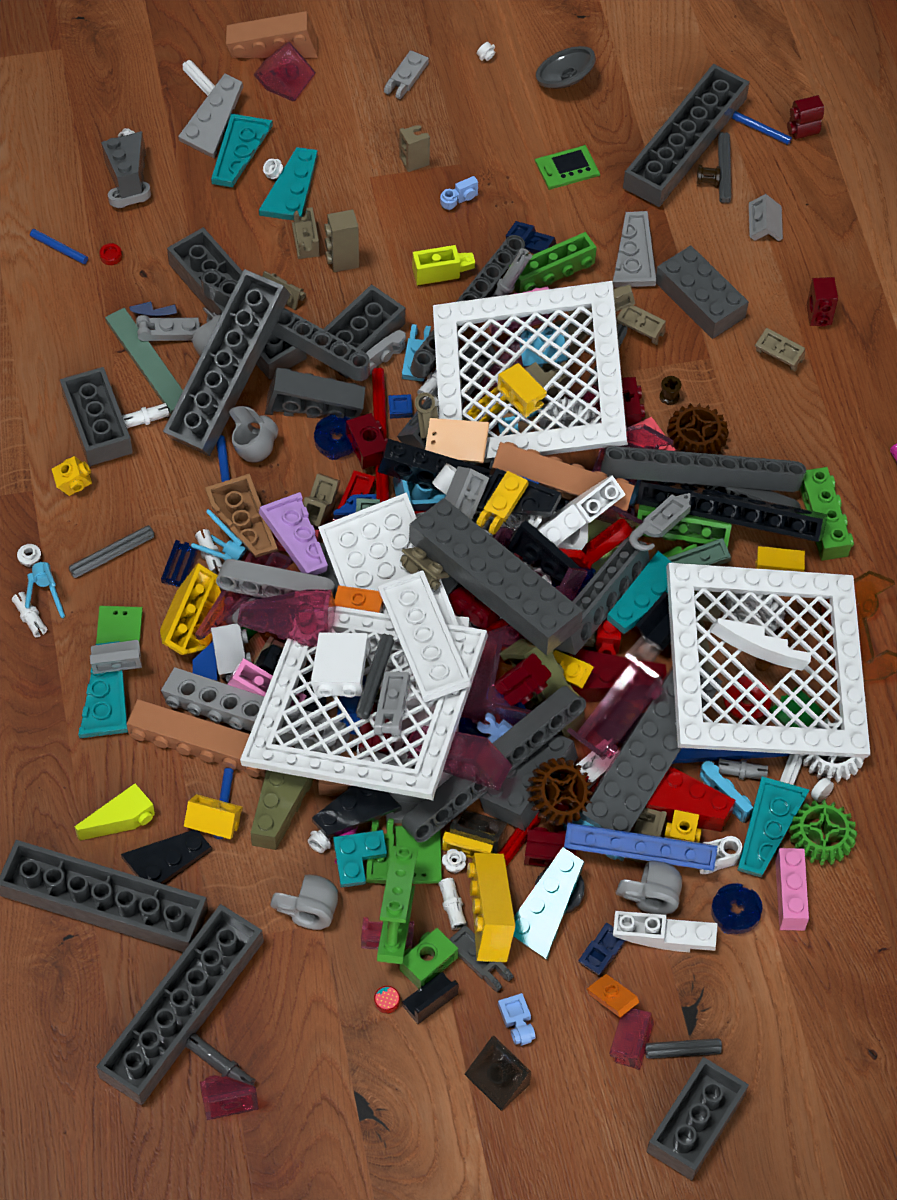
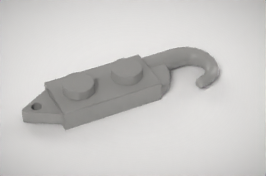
M691 494L671 495L643 520V523L632 531L629 536L631 546L639 551L653 549L655 544L642 545L638 542V539L643 534L651 537H663L690 513L691 505H689Z

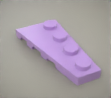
M299 492L261 506L259 508L260 516L301 573L318 575L326 572L328 564L320 543L317 542L315 537V530L309 521V514L307 508L303 505L301 493Z

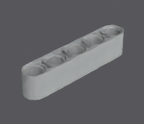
M235 559L225 560L216 578L217 585L223 590L301 605L302 601L328 605L335 589L333 581L326 577Z

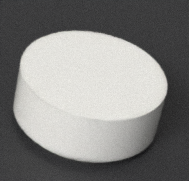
M827 778L821 779L814 786L811 797L818 803H821L832 792L834 783Z

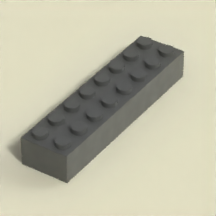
M713 64L627 168L624 174L623 189L660 207L733 117L734 112L745 102L750 82Z
M203 227L167 248L168 261L173 270L207 309L216 315H221L225 307L204 296L201 274L207 269H215L238 282L243 271ZM271 334L256 365L271 380L277 368L290 369L307 359L305 352Z
M246 269L243 270L163 430L170 439L208 456L211 455L230 417L229 411L235 407L291 295L283 285Z
M445 498L410 523V543L425 551L428 558L439 563L445 572L544 654L548 655L581 628L583 614L581 608Z
M673 665L597 784L592 796L589 797L592 803H588L585 806L588 812L583 811L580 814L581 820L595 827L630 832L681 750L677 744ZM703 669L709 676L712 675L711 673ZM700 675V685H702L706 679ZM717 677L713 679L719 685H721V683L723 682ZM710 683L702 689L711 699L717 692ZM701 697L703 708L707 702Z
M19 840L15 841L0 874L1 897L180 952H184L199 933L208 912L207 897Z
M220 904L97 1065L99 1078L142 1106L184 1050L187 1040L192 1039L191 1035L199 1030L263 944V931Z

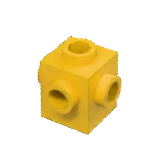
M75 456L66 459L63 463L51 469L56 487L68 496L82 491L86 486L92 484L89 475L91 474L89 465Z
M674 810L672 823L667 822L664 837L699 842L701 829L697 828L699 814Z

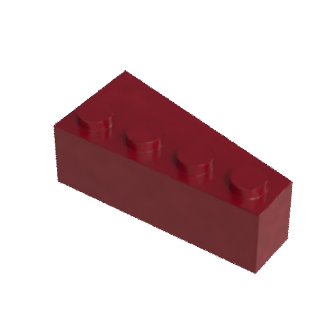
M582 649L576 655L566 654L594 667L583 688L568 683L586 702L647 700L655 694L667 675L666 664Z

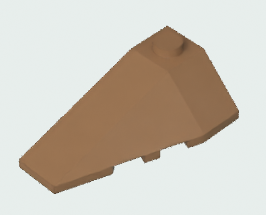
M250 474L205 487L212 509L255 558L278 551L271 529L259 514V508L262 505Z

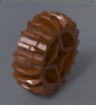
M690 403L688 408L682 406L669 419V426H667L668 440L671 442V446L680 452L720 453L727 443L726 438H728L729 434L727 421H724L723 414L717 415V409L711 411L709 404L703 408L700 403L697 407H693Z
M562 757L558 758L557 761L554 758L549 759L547 763H540L539 768L532 771L535 777L528 779L529 783L533 786L526 789L527 792L532 793V796L527 801H534L535 805L531 810H539L538 818L546 817V823L548 824L554 822L556 826H560L563 823L567 825V822L572 823V820L578 821L583 811L588 812L585 806L588 803H592L587 799L588 796L593 794L592 791L587 789L588 786H591L592 782L585 781L584 778L587 777L588 773H580L582 766H574V760H567L565 762V759ZM559 772L566 777L558 780L557 778L553 779L550 774ZM562 803L563 805L567 804L570 808L567 811H560L555 809L554 806Z

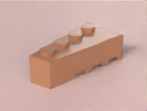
M307 11L227 25L226 45L232 58H318V37Z

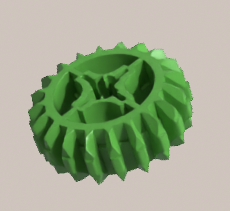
M825 799L821 802V805L816 800L812 801L811 806L805 803L802 810L799 809L796 816L793 817L792 826L789 828V834H791L790 841L795 843L794 848L804 849L805 857L809 856L811 863L815 859L819 860L821 866L825 860L830 865L834 864L835 859L841 862L844 855L848 856L850 854L851 848L856 843L857 831L854 830L856 824L850 821L851 813L843 814L844 806L839 809L835 808V801L831 806L827 805ZM819 819L818 822H810V825L806 824L810 820ZM836 840H840L839 843L833 846H827V844L830 842H836Z

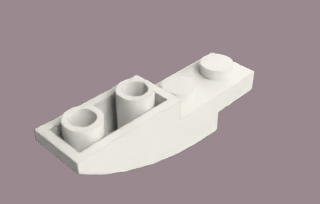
M611 475L549 517V521L538 528V531L558 546L584 524L593 521L626 494L613 475Z
M615 911L613 936L635 944L688 953H690V949L716 951L717 923L666 919V915Z

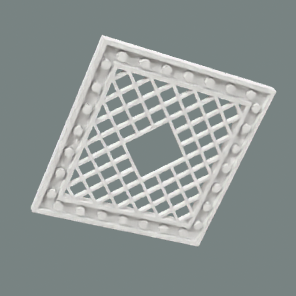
M612 281L433 305L439 419L463 420L464 417L468 421L479 422L485 414L494 419L489 424L488 435L491 437L487 438L484 463L491 462V459L494 460L500 442H511L524 450L533 449L542 456L628 445ZM574 311V313L571 316L567 315L564 312ZM580 312L589 316L583 324L574 320ZM553 313L548 319L541 316ZM558 315L566 319L560 328L552 323ZM529 317V319L526 322H523L519 318ZM535 318L544 322L537 331L529 326ZM499 320H507L503 325L496 322ZM513 321L521 325L515 333L507 329ZM592 321L594 332L586 328ZM477 323H485L481 328H478L474 325ZM570 323L578 327V330L572 336L564 331ZM490 324L499 328L492 337L484 332ZM547 326L556 331L549 339L541 334ZM468 327L476 331L470 340L462 335ZM525 329L533 333L527 342L518 337ZM582 331L591 336L584 344L576 339ZM503 332L511 337L504 345L496 340ZM560 334L568 339L562 347L553 342ZM480 335L488 339L482 348L474 343ZM537 337L546 342L539 350L531 346ZM459 338L466 343L460 350ZM515 340L523 345L516 353L508 348ZM594 340H595V352H594L593 350H591L590 348H588V346H589ZM572 342L580 347L574 355L565 351ZM492 343L500 348L494 356L486 352ZM470 346L478 351L471 359L463 354ZM549 346L557 350L551 359L543 354ZM526 349H529L559 370L546 384L544 389L548 391L554 385L561 390L554 399L549 395L544 397L550 403L543 410H536L539 415L533 421H530L513 409L511 403L506 404L500 400L503 396L501 392L495 396L488 391L494 383L498 384V374L508 369ZM504 351L512 356L506 364L497 360ZM584 351L592 355V358L586 364L577 359ZM561 354L570 359L563 367L555 362ZM481 355L490 359L483 368L475 363ZM460 358L467 362L461 370ZM595 360L597 363V372L590 368V366L595 362ZM574 362L582 367L576 375L567 371ZM493 363L502 368L495 376L487 371ZM471 366L479 371L472 379L464 374ZM585 371L594 375L588 384L579 379ZM563 373L571 378L565 387L556 382ZM483 374L491 379L485 387L476 383ZM461 377L469 382L463 389L461 388ZM597 380H598L599 392L592 388V385H593ZM575 382L584 387L577 396L569 391ZM472 386L480 390L474 399L465 394ZM587 391L596 396L589 404L581 399ZM484 394L493 399L486 407L478 403V400ZM564 394L573 399L566 407L558 402ZM462 397L470 402L464 409ZM599 400L601 412L593 408ZM577 402L585 407L579 415L570 411ZM496 403L504 407L498 416L489 411ZM554 405L562 410L556 418L547 414ZM473 406L481 410L475 419L466 414ZM508 411L517 416L510 424L502 420ZM589 411L598 416L591 424L582 419ZM566 414L575 419L568 427L559 422ZM543 417L552 422L545 430L536 425ZM520 420L529 425L522 433L513 428ZM497 423L506 428L499 436L490 431Z
M668 563L666 570L678 748L867 758L870 755L853 575ZM710 592L723 593L716 599ZM732 593H739V594H746V595L743 596V597L739 600V599H738L734 594H732ZM701 594H704L712 602L706 609L696 600ZM725 595L735 603L730 610L719 602ZM756 595L769 596L762 602ZM779 596L792 598L785 603ZM748 597L759 605L753 612L743 604ZM772 598L781 606L776 613L766 605ZM802 598H814V600L807 604ZM794 600L805 608L799 615L789 607ZM817 601L827 609L822 616L812 608ZM716 605L725 614L720 619L728 617L732 621L740 622L732 614L739 607L748 615L742 621L743 623H747L752 619L757 625L765 626V632L770 637L781 638L787 632L796 640L788 649L793 650L800 644L807 652L811 653L821 666L814 671L807 665L804 669L811 676L805 682L794 673L796 669H792L769 691L735 658L742 650L738 649L731 655L723 647L726 642L722 640L719 643L710 635V629L706 631L698 621L705 616L714 623L716 619L708 611ZM695 607L701 612L698 617H696ZM761 608L771 617L765 624L755 615ZM784 610L794 618L789 625L778 617ZM807 611L817 620L811 627L801 618ZM830 613L832 626L824 620ZM773 620L783 628L778 635L767 627ZM796 622L807 630L801 637L791 629ZM819 623L829 631L824 638L814 630ZM697 630H698L701 634H703V636L700 637L698 640H697ZM809 633L819 642L813 649L803 640ZM832 635L834 648L826 642ZM705 638L715 646L709 654L699 645ZM822 645L832 654L826 661L815 652ZM718 650L728 658L722 665L711 657ZM698 652L705 657L701 662H699ZM834 657L836 671L828 664ZM707 660L717 669L711 676L701 668ZM730 662L740 670L734 678L724 669ZM823 668L834 676L828 683L818 675ZM719 673L730 681L724 688L713 680ZM743 674L753 682L747 690L737 681ZM700 675L706 679L702 685H700ZM789 677L800 685L794 692L784 684ZM813 678L823 686L817 694L807 685ZM836 679L838 693L830 686ZM708 683L719 692L713 699L702 690ZM732 684L742 693L736 701L726 692ZM755 686L766 695L760 702L749 693ZM779 687L789 696L783 703L773 695ZM802 689L812 697L807 704L796 696ZM825 690L836 699L830 706L819 697ZM721 695L731 703L725 711L715 703ZM701 697L707 702L703 708ZM744 697L748 698L755 705L749 712L738 704ZM768 698L778 706L772 714L762 705ZM792 699L802 708L796 715L786 707ZM815 700L825 709L819 717L809 708ZM838 702L840 716L832 709ZM710 706L720 714L714 722L704 714ZM734 707L744 716L738 723L728 715ZM757 709L767 717L761 725L751 716ZM781 710L791 718L785 726L775 718ZM804 711L815 720L809 727L798 719ZM827 713L838 721L832 729L821 720ZM724 718L728 723L719 722ZM746 720H748L753 725H746L743 723ZM770 721H772L776 726H766V725H767ZM793 722H795L799 727H789V726H790ZM818 723L823 729L813 727Z
M302 601L241 756V765L433 800L471 686L424 703L420 697L419 689L416 690L412 685L415 679L411 676L409 688L412 693L407 695L406 702L416 697L420 705L410 711L405 705L403 720L409 718L413 726L401 731L400 736H392L387 740L384 735H378L382 742L370 748L366 740L375 736L374 730L362 735L358 727L370 722L374 728L373 719L376 717V712L371 714L368 719H361L354 723L337 696H332L334 701L322 706L318 700L322 696L314 694L310 688L312 687L311 681L306 682L302 675L313 670L314 661L310 655L316 653L317 646L313 648L312 646L314 641L318 642L319 632L368 633L369 640L376 638L378 643L382 634H390L393 636L394 643L399 640L388 614ZM446 624L472 685L488 638L487 630ZM377 646L371 649L370 655H366V658L368 657L371 663L373 661L372 655L375 654ZM402 649L393 654L390 653L388 662L391 661L396 668L390 672H403L410 668L408 662L399 666L395 660L404 655ZM307 659H308V661H309V663H310L311 665L305 667L306 662H307ZM371 666L364 669V675L369 673ZM299 680H301L303 685L297 688ZM307 690L311 697L299 703L295 695ZM293 700L296 705L290 707L291 701ZM315 702L319 709L307 715L303 707ZM437 703L432 714L428 707ZM338 706L342 713L330 719L326 711ZM299 710L303 717L291 723L287 716ZM425 710L429 717L417 723L412 715ZM323 714L327 721L315 727L311 719ZM346 718L350 726L338 731L334 724ZM285 720L288 725L281 728ZM307 722L311 730L299 735L295 728ZM430 723L427 734L425 735L421 727ZM330 726L335 734L322 739L319 731ZM291 730L296 738L283 743L279 736ZM354 730L359 738L346 743L342 736ZM417 730L422 738L410 744L405 736ZM315 734L319 742L307 748L303 740ZM339 739L343 746L331 752L326 744ZM402 739L406 746L394 752L389 744ZM300 743L303 749L293 748L291 746ZM362 743L366 751L354 756L350 748ZM423 744L418 756L414 748ZM323 747L326 753L315 752V750ZM386 747L390 755L378 760L374 752ZM347 751L351 758L338 755ZM410 751L415 759L403 765L398 757ZM370 755L374 762L361 759ZM394 759L398 766L386 763Z

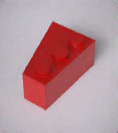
M670 766L646 804V808L667 812V822H672L674 810L699 814L697 828L722 832L733 813L736 800Z

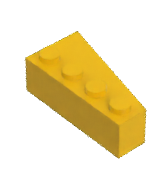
M474 853L472 863H468L467 877L471 878L470 895L472 896V912L474 917L477 961L507 962L515 930V920L504 854Z

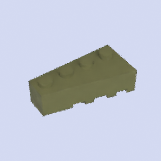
M521 638L499 654L504 661L508 659L514 667L526 657L535 653L542 661V665H545L552 673L551 677L546 681L548 686L538 695L532 692L534 696L530 700L539 706L561 687L571 686L567 683L563 675L564 670L557 663L553 651L546 655L529 640ZM583 711L557 734L568 738L588 723L584 717L585 712Z
M266 770L250 833L252 846L277 850L291 824L293 816L298 812L304 796L309 792L313 784V778Z

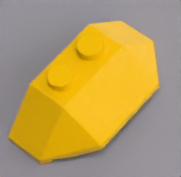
M199 563L195 565L176 591L160 628L162 643L181 655L203 651L211 643V628L218 626L224 612L221 590L216 583L218 575Z

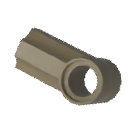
M420 393L415 399L421 439L427 438L430 418L439 419V401L432 393ZM428 396L432 400V405L426 410L422 407L421 402L424 397Z

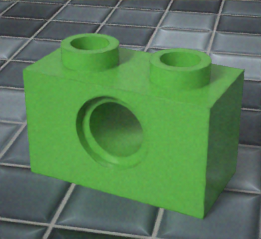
M438 928L431 933L428 931L420 938L417 946L413 949L408 948L405 951L403 964H400V971L420 989L458 958V947ZM429 954L433 956V959L425 961L421 957Z

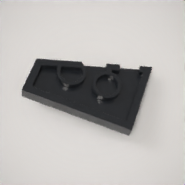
M496 468L476 509L478 512L484 510L485 505L506 474V471ZM528 480V487L511 514L551 517L562 497L561 493Z
M527 520L519 526L507 547L513 554L516 553L523 557V562L529 565L534 563L540 566L543 573L565 585L572 580L580 567Z
M351 786L313 816L312 822L330 839L356 829L358 825L368 821L374 822L386 814L402 811V807L388 792Z
M191 830L122 853L121 858L136 876L165 885L211 852L212 848L198 830Z

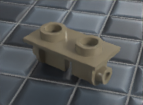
M263 272L262 277L279 283L288 290L291 295L286 305L296 310L298 300L303 301L306 296L304 290L292 284H287V281L278 277L275 273Z
M418 547L402 549V552L405 554L400 560L402 566L411 574L423 570L431 589L437 590L441 585L439 580L449 578V575L443 571V567L439 563L430 560L422 549Z

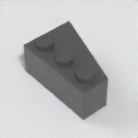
M142 131L118 138H110L107 141L101 142L105 164L121 199L141 194L144 180V159L146 156Z

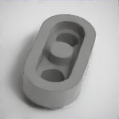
M143 182L141 194L121 199L117 188H113L108 192L109 204L116 208L145 202L151 196L150 185L147 182Z

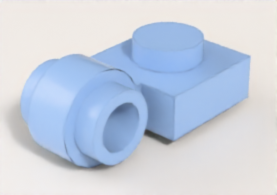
M475 176L456 183L453 190L445 189L440 195L441 206L446 210H451L457 205V201L462 203L478 196V181Z
M523 994L499 1000L497 1005L506 1028L515 1025V1029L511 1030L514 1044L523 1046L531 1043L536 1037L533 1026L526 1024V1021L531 1020V1014Z

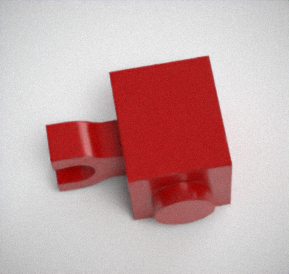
M607 618L597 629L595 651L616 655L619 653L622 632L607 621Z

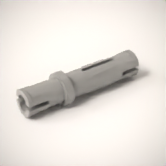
M521 248L504 277L497 282V288L491 297L504 296L513 292L514 284L532 258V254H528L529 251L527 249Z

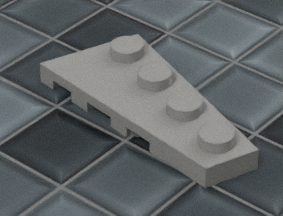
M224 74L179 134V141L215 159L218 145L221 144L232 110L235 109L242 92V81Z
M647 211L626 212L613 278V288L627 285L631 287L656 286Z

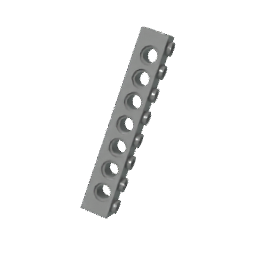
M175 667L161 689L165 702L170 707L185 709L196 716L199 714L206 716L217 723H227L237 730L245 729L252 731L264 700V696ZM297 710L287 717L293 723L301 719L303 715ZM304 710L307 715L310 714V713H312V712H309V711ZM321 715L311 719L315 727L327 721ZM285 720L281 728L288 725ZM340 721L334 724L338 731L347 727L346 723ZM307 722L295 728L298 729L296 731L299 735L311 730ZM330 726L319 731L322 739L335 734ZM291 730L279 736L283 743L296 738ZM349 733L342 736L346 743L350 738ZM314 734L304 739L303 742L308 748L318 743L319 740ZM339 739L326 744L331 752L343 746ZM300 743L293 745L295 748L303 749ZM323 747L315 750V752L326 753Z

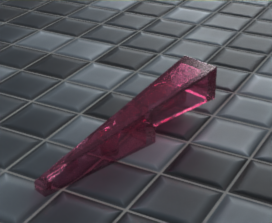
M277 551L257 558L250 552L245 559V562L286 569L294 562L291 557ZM222 590L195 633L196 639H204L211 633V628L218 627L253 596Z

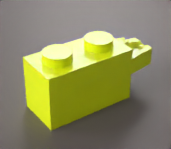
M456 245L412 252V269L417 285L459 279L460 272L475 268L473 253H458Z

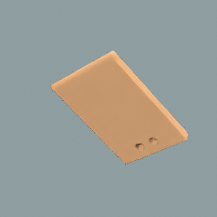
M430 418L425 450L464 462L483 464L490 423Z

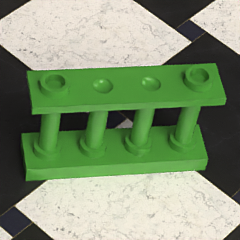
M392 847L380 913V920L383 921L377 953V961L403 964L415 893V886L412 883L418 854L417 848Z

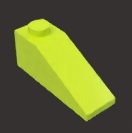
M133 784L74 826L77 838L81 841L134 830L152 820L155 815L154 806L136 784Z

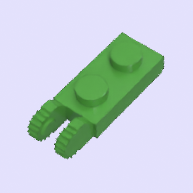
M388 818L386 824L387 834H384L387 857L367 860L366 883L386 884L392 847L394 846V819ZM378 820L372 822V831H378Z

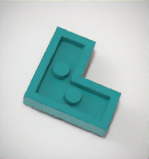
M383 830L333 837L341 888L366 884L363 860L387 857Z

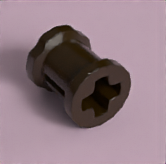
M698 165L696 183H714L715 186H718L720 167L707 168Z
M667 376L662 380V391L659 395L662 403L667 405L677 403L682 386L679 378Z

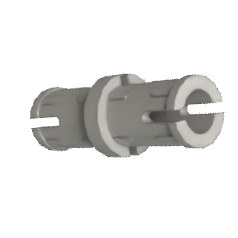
M719 758L718 762L719 774L738 776L742 780H744V777L758 780L762 776L767 777L768 766L746 763V760L738 762Z

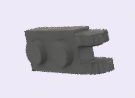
M466 925L449 939L458 947V956L481 979L484 978L494 991L498 992L502 988L500 982L490 973L494 968L505 980L510 981L513 978L511 971L502 962L477 961L475 934Z

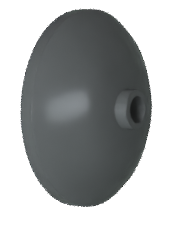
M584 46L571 47L559 51L547 58L536 71V79L541 86L551 89L575 85L592 70L596 62L595 53L591 48Z

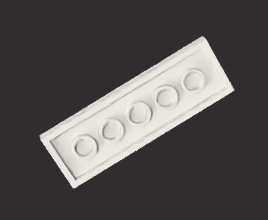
M422 570L377 586L424 703L470 687V679L424 571Z

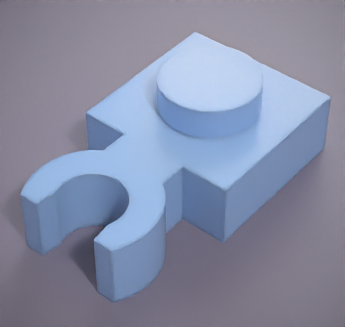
M488 712L485 714V719L490 724L485 725L480 721L477 724V729L480 732L489 733L488 741L491 743L495 742L513 727L504 719L498 724L494 715Z

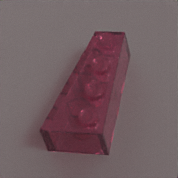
M429 726L421 727L425 735L427 734ZM416 730L408 735L407 740L411 744L422 737ZM456 732L442 772L499 791L512 768V764L488 738ZM423 744L414 748L418 756ZM410 751L406 752L407 758H414Z

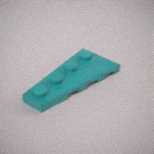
M296 147L261 205L259 216L294 221V212L298 211L299 216L303 217L318 157V150Z

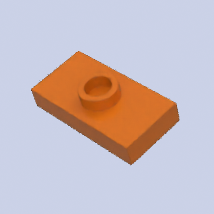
M339 585L333 606L382 613L384 605L379 591Z
M607 974L587 988L591 997L618 1017H622L639 1003L638 997Z

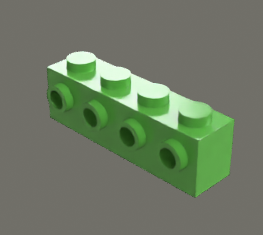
M584 232L532 255V258L514 284V290L516 293L531 291L535 288L551 285L555 281L563 277H569L574 272L583 268H589L595 264L596 245L587 233Z
M828 467L806 470L801 488L799 489L805 509L828 514L824 537L819 542L815 541L821 561L848 557L854 541L852 534L847 531V517L841 511V498L835 492L834 476L830 475Z
M639 505L636 528L656 509L655 507ZM687 514L662 538L670 541H676V539L685 540L686 543L697 545L699 543L707 544L723 538L728 548L732 524Z

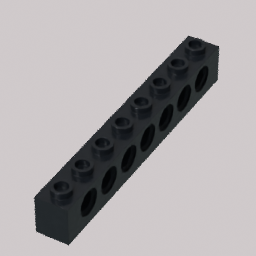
M392 439L387 440L378 468V473L438 491L440 490L432 482L446 463L456 469L458 466L471 468L489 477L487 485L492 478V475H489L490 469ZM560 499L555 512L563 508L565 499Z
M640 481L637 504L657 508L671 495L679 496L690 493L689 505H691L690 513H688L689 515L817 542L824 537L828 514L680 483Z

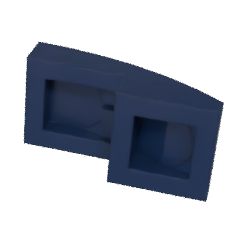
M515 221L506 234V239L511 235L520 236L525 242L524 249H527L532 254L541 252L556 244L555 237L538 233L535 230V226Z
M150 301L129 307L131 312L146 316L160 317L179 314L175 304L155 309L153 302Z
M607 922L578 960L580 964L599 976L626 942L613 936L614 927Z

